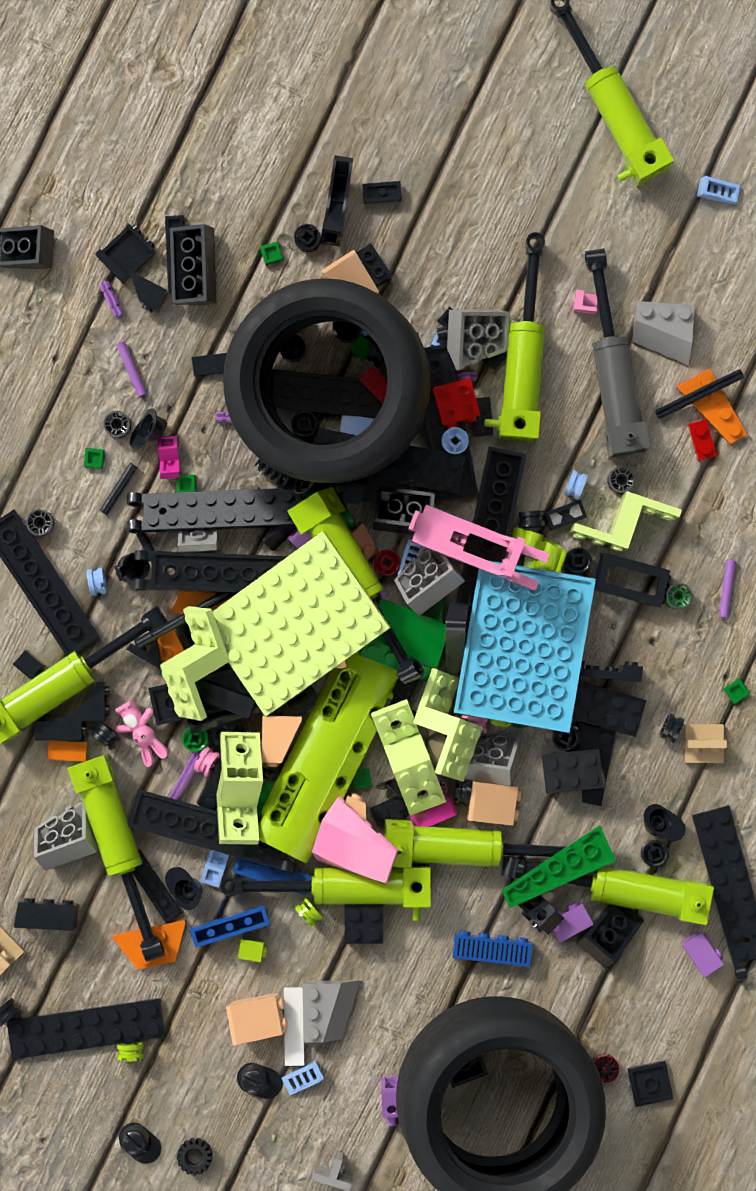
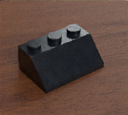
M378 486L372 530L414 535L415 532L408 529L415 511L423 513L426 505L434 507L435 493Z
M25 897L24 901L18 902L14 928L73 931L78 924L79 903H74V900L64 899L60 903L55 902V899L45 898L41 902L35 901V898Z

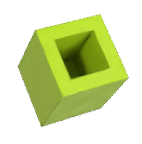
M242 937L238 959L261 962L262 957L266 958L268 946H264L265 941Z

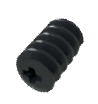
M260 459L254 465L255 467L259 464V472L265 469L264 476L271 474V481L277 478L276 485L278 486L283 483V489L287 488L294 479L271 468Z

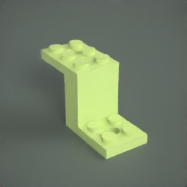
M626 491L622 495L610 534L577 523L572 525L570 533L574 534L573 537L584 541L587 538L592 540L591 543L602 547L605 544L610 546V550L620 553L629 548L641 509H643L642 512L645 514L653 515L656 513L661 515V519L670 522L679 518L682 510Z
M188 606L183 611L195 645L167 660L160 666L177 715L183 718L202 721L207 716L195 682L230 662L212 609Z
M432 668L413 723L448 735L435 773L463 782L468 772L471 758L474 755L482 726L448 715L460 678Z
M407 699L371 713L410 816L445 803L444 794L417 724L413 723L414 716ZM395 720L400 721L397 725H391ZM421 790H426L425 794L418 795V792Z
M221 732L222 771L216 794L219 844H258L257 805L263 784L260 733ZM243 748L246 752L239 753L236 749ZM241 823L243 827L236 828L233 824Z

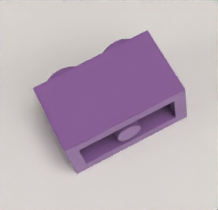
M576 901L569 904L567 910L563 912L558 911L564 919L553 932L560 943L594 924L584 905Z
M697 931L680 944L705 978L724 965L721 961L723 956L717 948L713 950L710 945L712 940L707 933L703 934L701 931Z

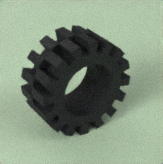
M190 1138V1140L184 1141L178 1150L177 1164L188 1175L193 1174V1176H196V1174H202L208 1169L212 1161L210 1145H207L205 1140L201 1141L200 1138ZM193 1149L199 1150L202 1154V1160L197 1164L191 1163L187 1158L188 1152Z

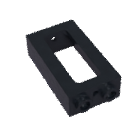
M600 553L594 579H596L594 591L661 608L666 601V586H669L671 581L670 570L609 553ZM615 565L658 577L659 581L655 595L607 583L609 567Z

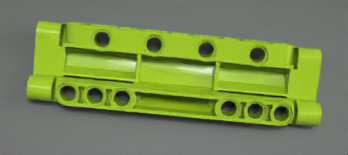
M359 652L345 660L347 667L331 670L261 812L262 820L258 824L259 840L306 864L312 854L323 818L339 796L342 799L344 798L377 731L370 712L372 709H374V712L383 709L387 699H393L392 690L399 678L397 670L359 655ZM343 672L344 676L340 679V675ZM357 675V677H356V679H355V681H354V683H353V685H352V687H351V689H350V691H349V693H348V695H347V697H346V699H345V701H344V703H343V705H342V707H341V709H340V711H339V713H338V715H337L335 721L333 722V720H334V718H335V716H336V714H337V712H338V710H339V708H340V706H341V704H342V702H343V700H344V698H345V696H346V694H347V692H348V690H349V688H350V686H351V684H352V682H353L355 676ZM335 689V695L332 697V691ZM327 707L326 713L323 714V709ZM355 743H356V744H357L356 749L353 750V746H354ZM292 776L293 779L291 783H289L288 780ZM340 778L339 783L336 785L337 779ZM304 779H306L305 782H304V784H303V786H302V788H301V790H300V792H299V794H298V796H297V798H296V800H295V802H294V804H293V806H292V808H291V810H290V812H289V814H288V816H287V818H286V820H285V822H284V824H283V826H281L282 823H283V821H284V819H285V817H286V815H287V813H288V811H289V809H290V807H291V805H292V803H293V801H294V799H295V797H296V795H297V793H298V791H299V789H300V787H301V785H302V783H303V781H304ZM284 793V797L280 801V796ZM275 811V816L271 818L272 812Z

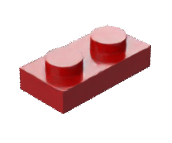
M372 366L359 381L383 405L388 381Z
M707 419L688 424L697 461L716 457L717 454Z

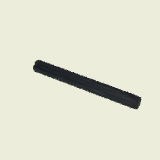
M738 369L656 409L655 413L658 419H662L743 379L744 374L741 369Z

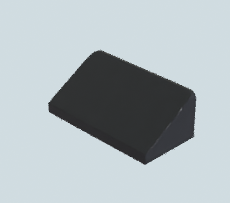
M276 527L263 539V542L271 551H274L297 527Z

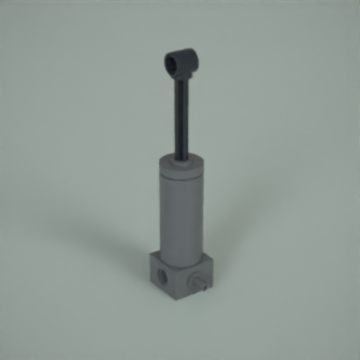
M604 248L585 251L587 270L593 274L604 337L600 341L592 343L607 428L604 431L608 458L646 452L651 447L646 421H642L628 337L615 336L604 276V270L607 267L606 252Z

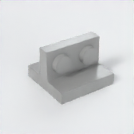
M218 530L179 531L178 552L219 553Z
M335 1150L330 1169L315 1165L312 1181L350 1191L352 1176L343 1173L345 1166L343 1152Z

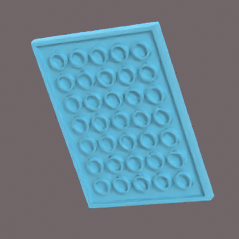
M490 561L501 566V563ZM516 565L515 572L539 581L534 591L479 569L454 713L570 733L596 579Z

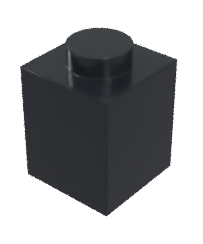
M24 650L13 663L29 679H33L42 673L45 666L29 650Z

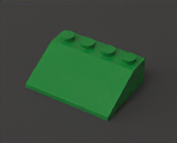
M380 598L377 604L409 659H416L422 665L424 675L419 679L427 682L432 668L437 669L446 641V623L423 614L419 616L411 609ZM382 634L358 651L360 656L397 670V666L400 665Z

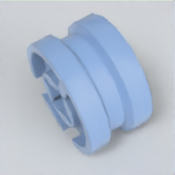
M453 427L444 432L441 443L444 450L448 453L459 454L465 451L469 439L463 429ZM453 437H457L459 440L456 445L451 442Z
M573 470L564 495L574 496V499L579 500L588 475H580L577 471Z
M103 567L97 568L95 571L93 569L87 570V580L91 596H96L97 593L107 594V583Z

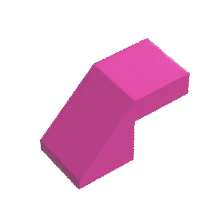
M177 436L160 437L158 439L160 478H180Z
M450 796L445 798V803L411 815L414 826L430 827L457 815Z

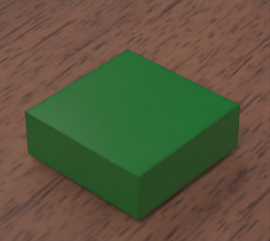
M278 241L260 246L265 266L284 260Z
M361 335L349 350L364 362L374 345Z
M85 448L83 467L103 469L105 450Z
M180 475V478H176L177 492H196V475Z
M740 678L723 688L733 705L750 694Z
M369 767L357 770L352 780L354 790L373 786Z

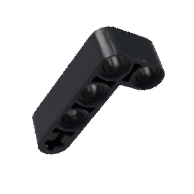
M454 602L449 604L446 620L445 673L450 675L461 674L467 640L470 604Z

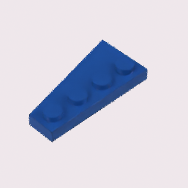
M237 858L233 873L254 880L312 879L311 876L298 868H295L294 874L240 858ZM295 892L304 896L307 894V892Z

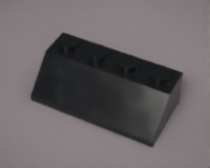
M206 224L170 228L172 304L199 306L217 304L214 228Z

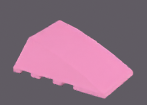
M339 796L322 820L312 853L319 862L387 883L398 849L381 833L377 834L371 828L372 825L368 821L364 822L357 815L358 812L352 807L349 808L344 803L345 800Z

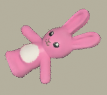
M134 699L115 709L126 724L117 726L115 731L117 733L133 732V740L140 747L143 762L147 767L152 766L154 763L150 746L160 758L168 756L167 748L156 739L153 729L145 725L153 714L152 708H148L142 715Z

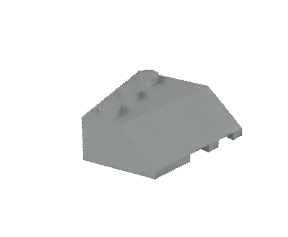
M637 301L634 305L632 343L688 365L693 339L695 305Z
M449 310L447 349L456 370L463 369L467 365L478 363L482 359L507 351L510 312L501 310Z
M422 547L417 552L419 554L413 562H409L394 580L407 605L419 616L465 582L452 558Z
M516 730V733L507 734L506 731H498V734L495 735L480 733L474 755L471 758L468 772L464 779L511 786L519 760L523 730Z
M81 798V802L77 805L66 807V812L58 817L52 816L34 828V858L45 871L97 852V843Z
M361 980L303 981L304 1043L343 1039Z

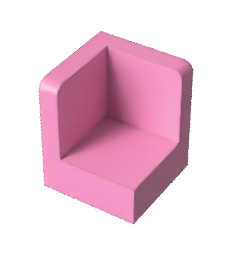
M576 290L573 312L596 314L598 309L596 295L585 294L582 290Z

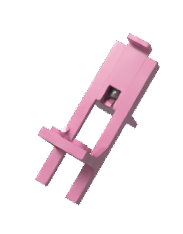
M428 505L425 506L423 513L415 511L408 528L415 532L411 542L453 558L452 560L455 562L461 561L534 591L539 581L514 571L519 556L522 553L547 563L550 555L526 545V540L523 538H511ZM471 533L507 547V552H509L507 559H503L500 566L464 552L463 549L468 535Z

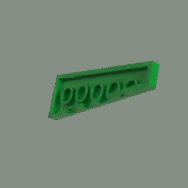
M601 826L595 827L503 888L502 893L509 908L616 861Z

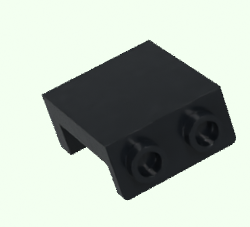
M129 223L103 250L99 249L95 253L96 257L122 284L127 282L132 277L133 272L136 273L156 254L153 249L155 247L153 242L149 238L144 239L140 235L142 231L135 224L131 226Z

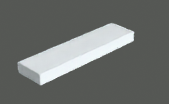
M284 987V1017L287 1018L288 1028L284 1033L285 1066H304L302 987Z

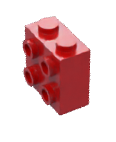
M471 378L432 389L442 426L446 425L448 429L458 426L459 421L465 420L466 423L477 421L476 417L480 416Z

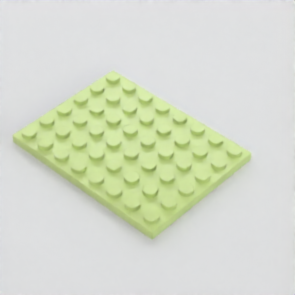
M325 531L319 533L213 611L230 660L229 664L265 717L391 628Z

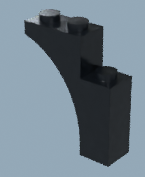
M334 155L320 244L340 246L350 191L353 158Z
M96 682L95 688L88 700L73 713L56 720L35 721V741L84 740V736H87V724H84V721H105L110 716V705H107V697H110V686H107V682Z

